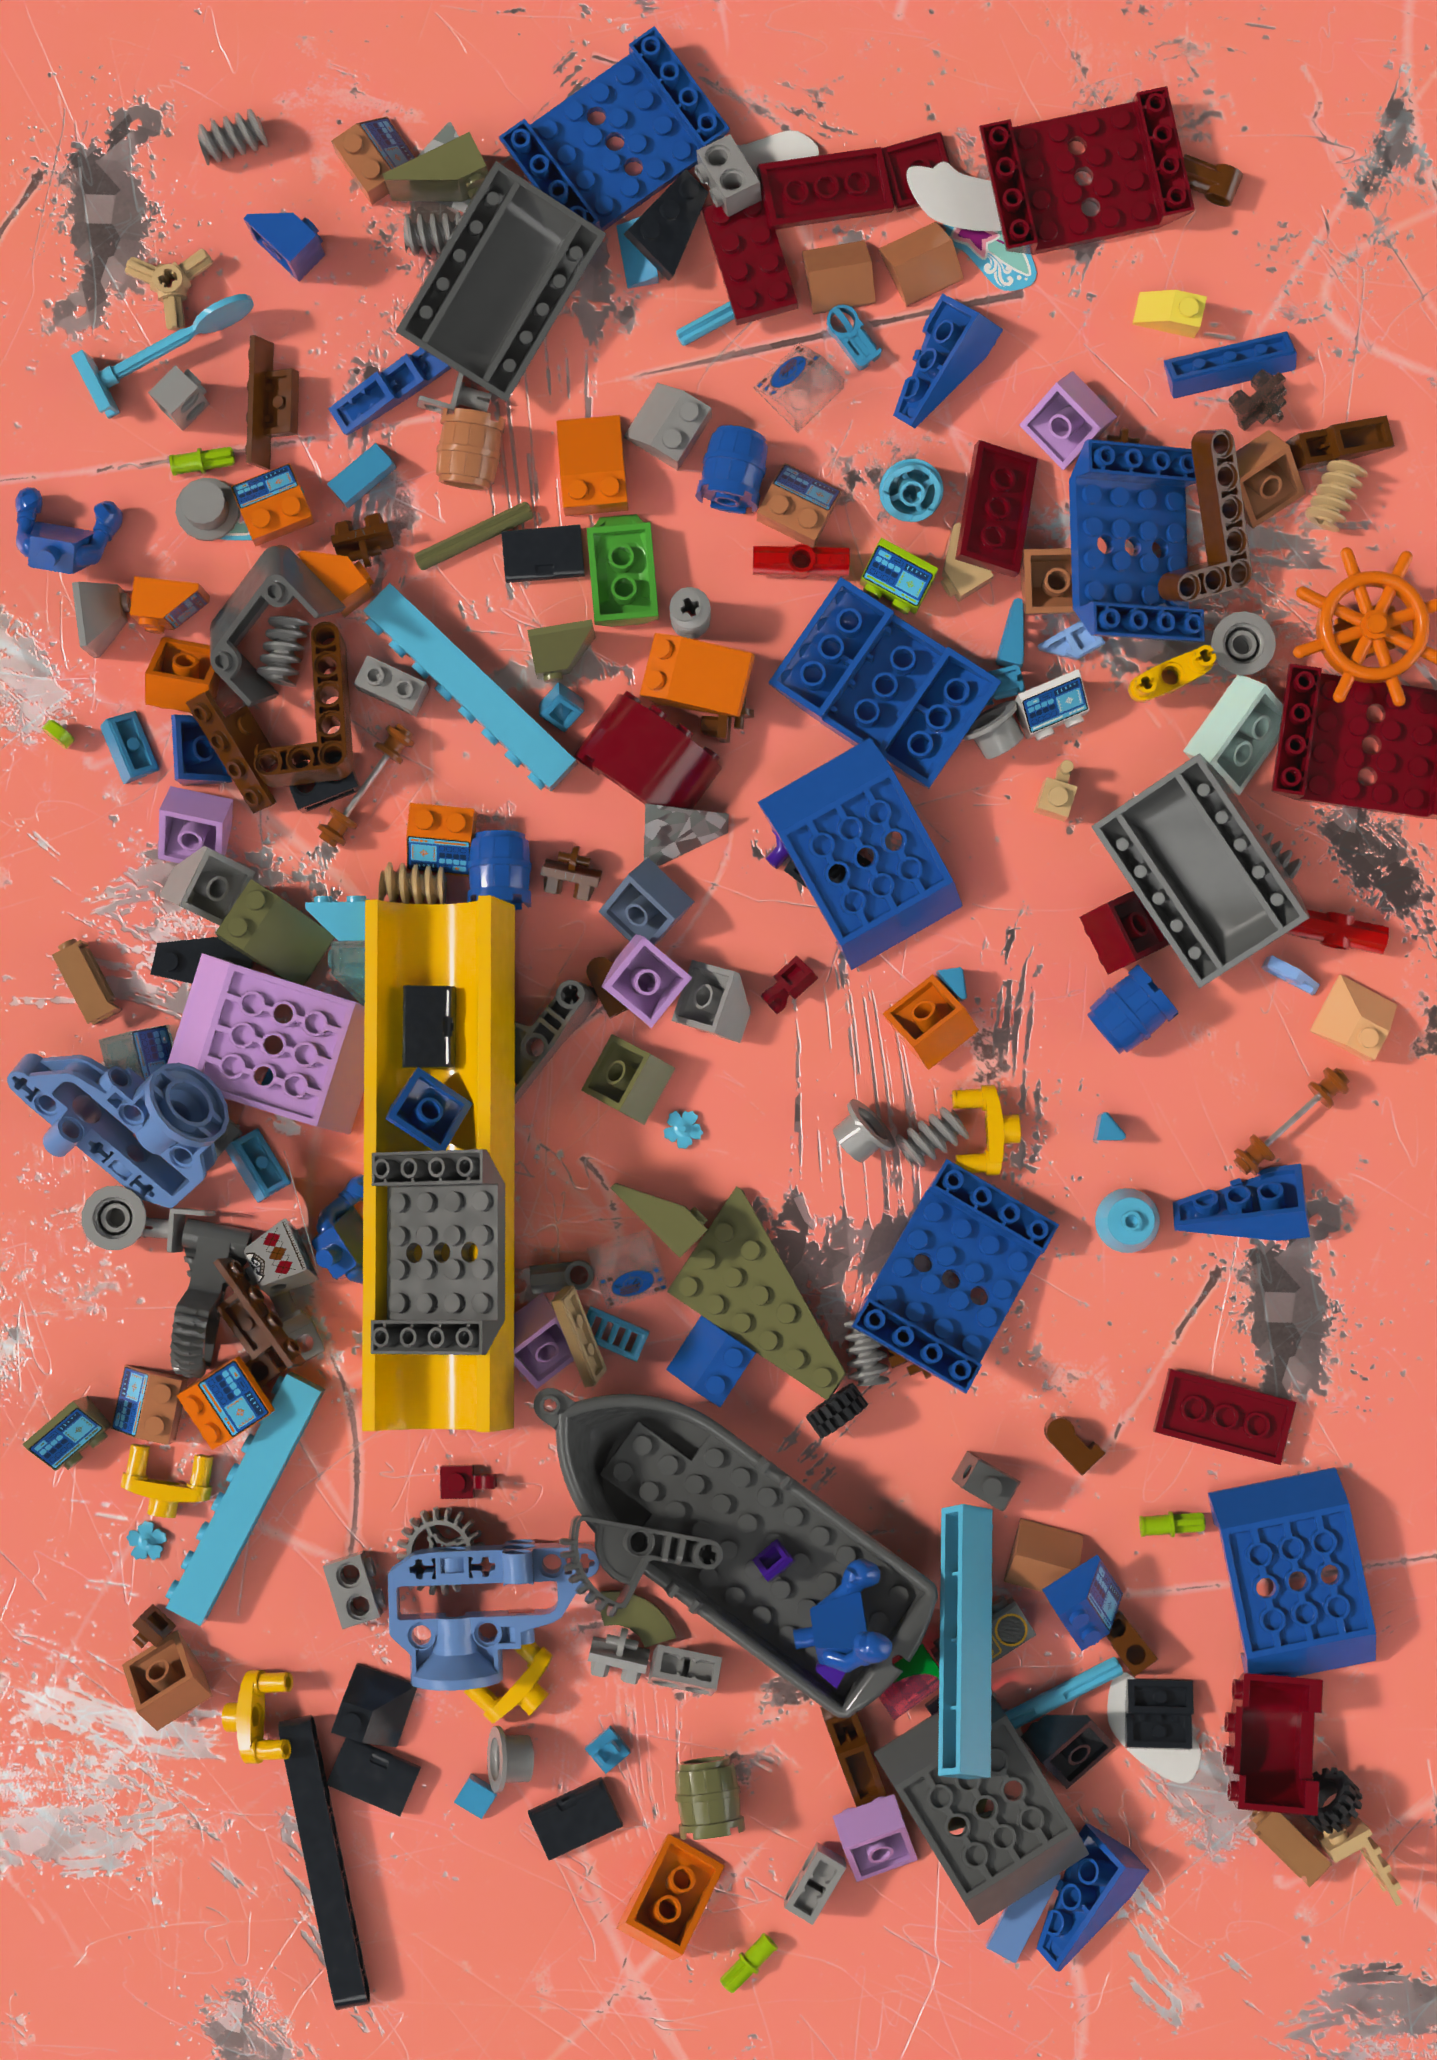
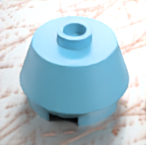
M905 459L892 465L883 475L879 487L880 500L885 510L894 518L906 522H918L932 515L940 505L944 491L943 481L939 472L931 464L920 459Z
M1131 1188L1118 1189L1108 1194L1099 1204L1095 1216V1226L1101 1240L1111 1249L1122 1253H1134L1146 1248L1155 1239L1160 1225L1159 1212L1153 1200L1145 1193Z

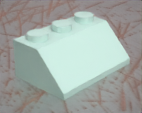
M1237 675L1183 752L1189 759L1200 753L1224 778L1233 793L1239 796L1278 742L1283 704L1266 684L1247 676Z

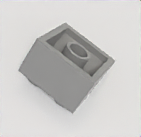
M657 383L625 433L624 438L678 471L712 418L711 407L683 390Z

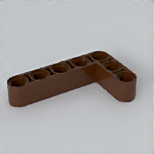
M1226 429L1200 430L1196 432L1191 441L1207 562L1163 574L1158 583V591L1160 596L1166 601L1192 602L1242 588L1251 580L1252 565L1233 435Z
M324 621L318 623L311 631L317 742L267 748L257 753L254 758V768L263 782L269 787L277 788L340 780L350 775L353 770L346 644L339 629L331 622ZM334 638L330 644L322 645L325 640ZM336 667L334 672L324 674L327 669ZM331 697H338L334 703L326 704L327 700ZM340 726L337 732L328 734L332 727ZM342 756L339 762L329 764L332 758ZM304 760H310L307 766L298 768L299 763ZM278 764L275 770L266 772L270 765Z

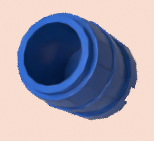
M726 425L718 427L711 435L707 452L703 458L702 478L699 480L695 494L697 500L703 503V498L711 501V508L728 513L745 514L746 509L751 507L752 513L756 512L761 497L759 490L767 469L765 466L768 445L766 444L765 437L759 432L741 426Z
M487 830L475 833L469 850L468 871L470 890L467 893V902L477 901L478 896L492 895L515 905V910H521L522 903L528 908L531 907L529 885L532 863L530 862L529 841L525 839V834L509 830Z
M1139 965L1131 969L1127 977L1119 981L1112 988L1109 987L1105 991L1106 993L1090 1007L1091 1011L1087 1014L1088 1018L1119 1054L1124 1050L1127 1053L1144 1040H1148L1151 1034L1166 1020L1170 1022L1179 1014L1163 991L1155 985L1151 977Z

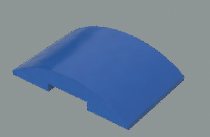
M842 577L839 578L768 682L769 685L852 745L856 746L864 740L871 738L894 771L930 789L1002 683L1001 680L950 647L945 648L894 615L893 610Z

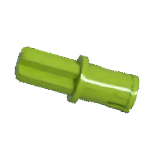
M231 447L205 451L202 448H198L197 452L169 455V462L173 476L197 471L205 474L208 469L233 466L235 464V455Z
M1168 1511V1515L1139 1516L1141 1537L1170 1534L1172 1538L1175 1537V1534L1203 1532L1206 1527L1205 1517L1201 1512L1173 1514L1172 1511Z
M763 1933L745 1953L741 1952L739 1954L740 1959L720 1978L721 1984L727 1991L734 1993L753 1973H759L758 1968L774 1951H777L778 1946L767 1934Z

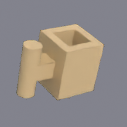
M1064 760L1056 770L1055 779L1046 777L1043 781L1034 813L1063 822L1069 817L1078 786L1068 784L1071 771L1074 768L1072 761Z

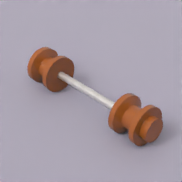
M397 723L395 728L388 725L386 730L389 736L384 743L376 742L374 745L384 755L343 814L331 807L329 810L332 816L331 820L327 825H318L317 828L322 831L319 838L335 848L338 843L344 846L346 841L343 835L347 829L357 828L358 825L349 819L348 816L387 760L390 758L396 763L401 764L403 759L400 753L404 747L414 746L415 743L411 740L413 734Z
M1327 1067L1323 1070L1325 1078L1319 1084L1311 1081L1308 1084V1088L1314 1094V1097L1267 1140L1263 1142L1254 1134L1250 1136L1251 1145L1245 1151L1238 1148L1234 1151L1237 1157L1234 1160L1236 1166L1245 1175L1251 1172L1256 1176L1260 1172L1258 1164L1264 1159L1269 1161L1275 1159L1274 1154L1268 1147L1318 1101L1330 1109L1334 1105L1333 1096L1338 1092L1347 1094L1349 1092L1347 1084L1350 1081L1338 1068L1332 1070Z

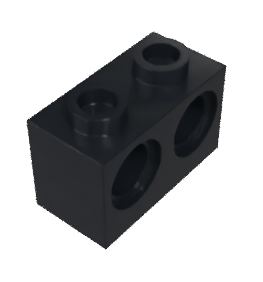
M342 756L332 758L329 764L339 762ZM308 760L299 763L298 768L307 766L309 764ZM353 768L350 775L341 780L316 782L313 790L308 793L301 792L299 785H292L289 788L298 810L303 814L359 791L361 786Z

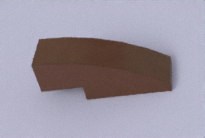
M1387 415L1333 424L1326 429L1298 433L1286 441L1290 446L1298 471L1326 466L1333 460L1355 459L1395 446Z
M820 1707L856 1807L870 1803L878 1797L887 1796L858 1714L855 1713L849 1718H838L823 1707Z

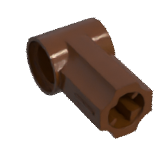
M1185 154L1183 159L1190 189L1203 193L1205 198L1215 205L1231 206L1243 173L1228 164H1217L1215 166Z

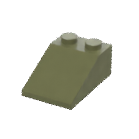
M470 132L382 175L392 201L463 202L468 199L472 200L488 174V170Z
M252 879L215 932L221 941L281 979L301 985L306 984L335 939L328 930Z
M618 1183L611 1187L623 1202L679 1258L708 1230L704 1225L708 1219L695 1206L689 1210L684 1205Z

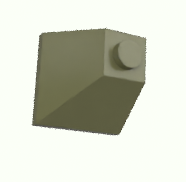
M592 619L527 630L537 679L544 678L546 683L562 680L563 675L570 674L596 638Z

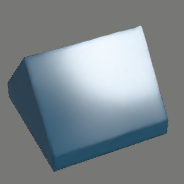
M1102 1112L1097 1116L1093 1140L1120 1141L1126 1138V1134L1108 1112Z

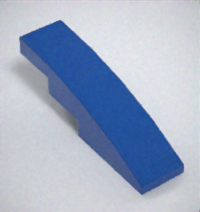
M419 348L413 354L406 353L383 372L376 371L328 409L343 433L348 436L401 404L452 367Z

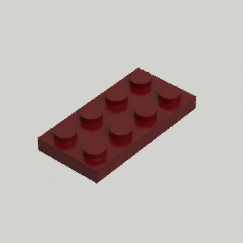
M881 147L758 164L756 168L769 230L891 213L894 209Z
M763 198L762 201L729 217L721 206L717 208L713 204L703 207V217L736 325L798 309V301L776 230H769Z
M981 440L974 445L955 560L1013 578L1020 573L1037 458Z
M1168 1368L1153 1432L1281 1465L1297 1402Z

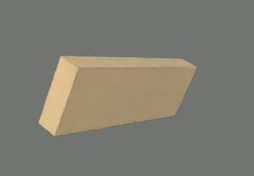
M574 1285L565 1286L551 1303L584 1387H592L605 1374L607 1368Z

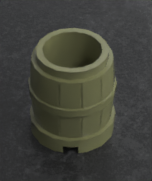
M713 1756L679 1762L678 1769L675 1770V1801L678 1803L681 1823L678 1825L680 1838L686 1840L687 1833H693L694 1840L731 1835L730 1828L737 1826L738 1832H743L745 1830L744 1816L740 1815L739 1794L741 1791L737 1782L735 1766L733 1762H730V1757Z

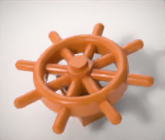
M1345 547L1341 550L1340 556L1348 577L1337 584L1326 597L1304 586L1296 590V596L1299 599L1320 609L1316 619L1317 639L1296 646L1293 649V655L1296 658H1303L1322 652L1327 662L1337 672L1342 674L1333 694V699L1337 703H1342L1346 699L1354 681L1363 683L1386 682L1393 704L1395 706H1403L1406 698L1398 676L1412 667L1420 657L1437 665V650L1426 645L1430 631L1429 614L1437 612V598L1424 602L1418 591L1403 579L1413 560V555L1410 551H1403L1400 554L1392 573L1384 571L1360 572L1353 550ZM1366 587L1384 589L1377 604L1372 606ZM1353 591L1361 613L1340 604V600L1346 594ZM1395 595L1406 605V609L1396 612L1394 605H1391ZM1412 620V638L1404 635L1401 627L1402 623ZM1397 647L1407 650L1397 662H1392L1389 650ZM1376 655L1380 667L1362 666L1365 658Z

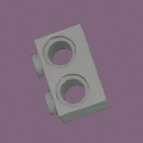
M731 134L696 150L698 164L695 165L696 174L702 184L707 182L710 187L709 192L713 203L717 208L721 206L728 217L762 201L760 181Z
M176 365L148 392L158 407L182 431L209 405L204 396L207 391L201 385V381L189 369L183 373Z
M367 655L354 682L358 691L415 717L430 689L425 681Z
M363 1550L329 1561L323 1566L342 1629L381 1617L384 1613L382 1608L386 1607V1601L382 1589H376L373 1576H376V1568L371 1556L366 1558L365 1551ZM347 1565L357 1567L360 1573L359 1579L356 1581L348 1580L344 1576V1567ZM358 1596L366 1598L370 1605L369 1610L366 1612L357 1611L353 1605L354 1598Z
M658 1644L653 1651L648 1683L712 1696L717 1690L722 1657Z
M816 1842L784 1897V1908L813 1925L847 1868L845 1858Z

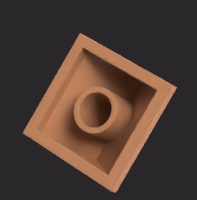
M937 222L929 224L878 250L906 307L964 279L953 240Z
M865 240L802 251L813 315L830 312L833 307L838 305H848L854 308L876 303L872 260Z
M1020 1518L1004 1582L1043 1592V1588L1080 1566L1084 1536Z

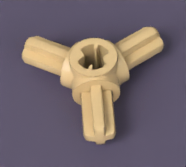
M204 249L198 250L179 265L176 262L172 264L160 263L156 267L131 257L127 261L125 273L150 284V290L156 292L158 301L164 304L166 328L178 331L185 327L183 301L187 299L188 289L193 286L190 281L209 268L213 261ZM170 279H175L172 282V287L168 288L166 285L170 284Z

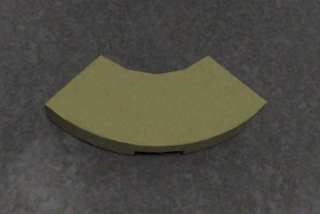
M609 1590L600 1593L612 1601H616L621 1590ZM633 1593L627 1607L618 1609L614 1617L607 1616L608 1604L600 1612L604 1626L620 1625L631 1629L640 1637L645 1648L676 1638L674 1628L659 1607Z

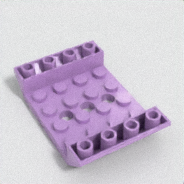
M202 953L167 1064L181 1063L195 1067L216 1084L225 1099L315 1127L350 1135L364 1093L365 1006L359 1002ZM280 1004L290 1006L293 1011V1017L287 1023H280L275 1018V1009ZM271 1035L280 1037L283 1042V1048L278 1054H270L265 1049V1040ZM264 1066L271 1069L273 1080L269 1085H260L256 1081L255 1072L259 1067Z

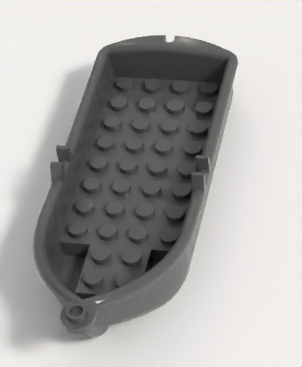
M546 1388L537 1394L534 1400L535 1413L540 1419L555 1429L557 1453L562 1475L570 1496L582 1516L716 1541L721 1546L723 1551L722 1561L712 1570L655 1560L648 1563L643 1574L662 1587L670 1598H677L688 1607L689 1612L700 1615L838 1718H849L882 1695L903 1672L899 1667L893 1665L892 1659L896 1655H901L910 1662L926 1634L938 1598L937 1587L930 1579L722 1425L693 1408L664 1398L636 1394L605 1395L577 1402L555 1388ZM553 1399L557 1405L556 1409L552 1411L547 1410L544 1405L545 1400ZM586 1521L588 1526L596 1533L597 1523ZM637 1532L631 1537L630 1545L634 1551L641 1549L644 1544V1538L640 1532ZM778 1539L796 1561L776 1579L768 1582L752 1560ZM700 1549L699 1556L702 1557L703 1550ZM866 1559L876 1564L881 1572L879 1582L871 1587L864 1588L861 1592L868 1632H878L887 1636L893 1645L890 1657L883 1662L868 1666L861 1665L853 1671L845 1673L836 1689L816 1671V1661L818 1658L815 1646L796 1649L793 1629L811 1627L810 1608L816 1606L842 1584L841 1580L844 1571L852 1561Z

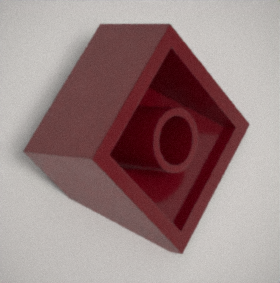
M1134 891L1109 901L1079 917L1084 926L1085 933L1090 938L1098 954V959L1108 975L1170 945Z

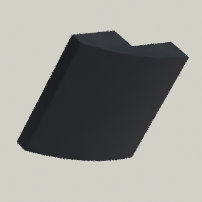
M1127 1679L1125 1748L1191 1750V1715L1194 1714L1193 1681Z

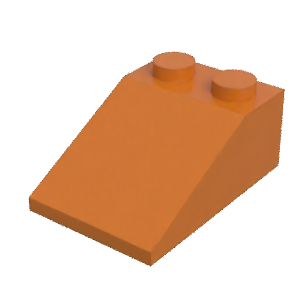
M620 415L556 421L562 502L565 516L628 511Z
M655 633L639 695L658 705L740 717L755 654L682 636Z
M667 1834L630 1898L616 1929L671 1960L683 1956L725 1865L676 1837Z

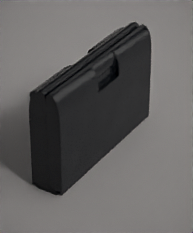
M581 525L501 531L506 583L585 576Z
M404 985L402 1068H455L456 987Z
M345 1738L326 1785L400 1817L421 1766L372 1745Z
M602 1777L528 1810L529 1818L549 1861L623 1827L621 1817Z

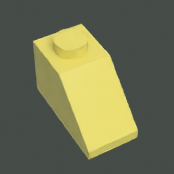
M1180 290L1140 292L1132 325L1195 338L1201 327L1207 296Z

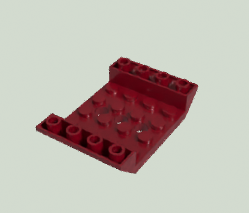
M1167 86L1136 92L1133 101L1130 103L1012 127L1011 119L979 126L1005 249L1008 252L1035 255L1158 229L1195 210ZM1072 141H1079L1084 145L1085 151L1080 155H1074L1068 150V144ZM1080 171L1087 172L1091 176L1092 182L1085 186L1079 185L1075 181L1074 175ZM1092 202L1097 205L1099 212L1095 216H1087L1082 212L1081 206L1083 203Z
M1290 663L1288 666L1271 792L1304 802L1421 819H1437V690L1401 685L1406 702L1403 706H1395L1386 682L1363 683L1354 681L1346 699L1342 703H1337L1333 699V694L1342 676L1321 673L1322 668ZM1377 706L1381 709L1383 717L1380 722L1374 723L1367 718L1366 712L1368 707ZM1371 737L1377 741L1378 751L1375 754H1368L1363 750L1362 742L1364 738ZM1361 769H1368L1373 773L1374 782L1372 785L1365 786L1359 782L1358 773Z

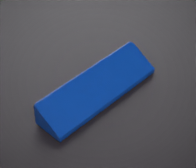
M1286 331L1164 360V368L1172 397L1180 398L1293 371L1296 368L1297 352Z

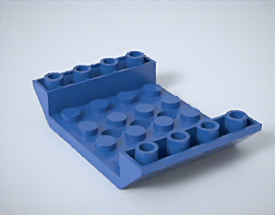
M654 26L629 44V55L532 124L529 125L524 118L500 135L499 140L533 186L600 230L605 231L675 181L686 169L689 171L697 165L696 150L723 138L730 128ZM599 111L605 115L606 119L600 125H592L588 121L591 113ZM612 137H619L624 141V146L620 150L613 151L606 146L607 141ZM631 162H637L642 165L643 170L637 176H630L625 172L626 165Z
M1088 439L1084 442L1069 479L1072 601L1074 612L1091 636L1205 642L1204 609H1189V602L1166 601L1160 596L1158 591V583L1163 574L1188 567L1185 487L1196 483L1191 449ZM1099 537L1106 543L1107 550L1105 554L1098 549L1097 541ZM1126 540H1129L1134 546V554L1132 556L1125 549ZM1153 542H1156L1161 548L1160 558L1153 553Z
M871 738L864 740L757 802L772 830L777 833L836 938V944L851 970L963 906L955 883L893 769ZM893 831L899 832L902 837L900 847L895 850L888 849L885 844L886 836ZM862 848H870L874 854L872 863L867 866H861L857 861V854ZM835 864L843 865L846 871L844 879L840 882H832L828 876L829 869Z
M946 1159L925 1191L866 1295L851 1327L966 1394L982 1366L980 1364L982 1358L1037 1258L1045 1252L1059 1224ZM925 1255L929 1258L931 1262L929 1271L921 1272L916 1269L914 1265L916 1256ZM951 1271L958 1276L959 1283L956 1288L951 1289L943 1284L942 1276L945 1272ZM981 1288L985 1291L987 1300L984 1305L973 1303L970 1297L972 1289Z
M1332 1467L1208 1492L1213 1523L1218 1527L1244 1650L1243 1653H1240L1244 1673L1297 1677L1376 1661V1629L1350 1504L1336 1468ZM1327 1565L1335 1566L1338 1571L1337 1578L1331 1583H1325L1321 1578L1322 1569ZM1297 1571L1302 1572L1306 1578L1304 1586L1300 1589H1292L1289 1585L1290 1575ZM1263 1578L1271 1579L1274 1585L1273 1591L1267 1596L1259 1595L1256 1590L1257 1583Z

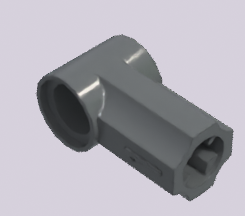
M584 1260L529 1266L532 1294L558 1292L563 1287L574 1285L576 1290L586 1289L592 1284L595 1276L591 1264ZM575 1266L586 1268L589 1274L587 1282L577 1284L571 1279V1271Z

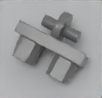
M622 1628L620 1637L607 1634L606 1639L593 1636L588 1661L591 1662V1674L606 1677L608 1676L610 1666L623 1669L621 1680L635 1685L638 1683L641 1674L646 1673L650 1649L638 1647L639 1641L627 1639L628 1629Z

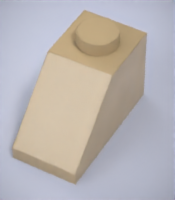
M960 522L953 526L942 571L943 580L941 581L948 596H955L958 602L989 584L994 576L991 570L955 560L961 527Z

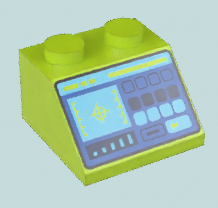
M881 537L861 577L860 585L864 587L863 591L871 597L880 599L882 596L891 601V606L903 614H908L910 611L916 615L934 582L938 568Z

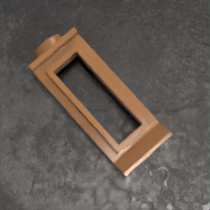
M74 938L59 945L60 951L52 956L87 1024L92 1023L96 1025L121 1012L122 1008L113 1003L116 1001V998L91 950L86 948L89 945L88 942L77 941Z
M1253 1811L1250 1815L1251 1821L1247 1824L1249 1828L1299 1878H1302L1309 1888L1332 1865L1326 1856L1282 1813Z

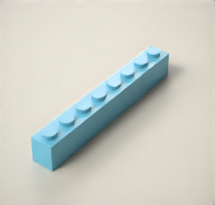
M391 583L363 610L369 618L365 623L378 636L384 632L392 640L388 645L401 658L407 654L415 662L411 667L424 680L430 676L438 684L434 689L446 701L449 702L453 698L461 706L458 712L469 723L472 724L476 720L484 728L481 734L491 744L495 746L499 742L508 750L504 756L518 768L522 764L531 773L527 777L540 790L546 787L552 791L577 765V761Z
M293 1372L287 1373L285 1378L281 1375L279 1376L271 1391L275 1395L271 1403L275 1411L257 1422L260 1426L255 1436L249 1434L243 1444L241 1451L245 1455L240 1465L234 1463L228 1473L226 1481L230 1482L225 1494L219 1492L213 1502L211 1510L215 1511L210 1523L205 1521L198 1531L196 1539L200 1542L195 1552L190 1550L181 1565V1568L185 1571L180 1581L174 1580L165 1596L170 1599L166 1609L199 1626L206 1622L326 1389Z
M966 1504L941 1508L938 1776L969 1780L991 1778L993 1510Z

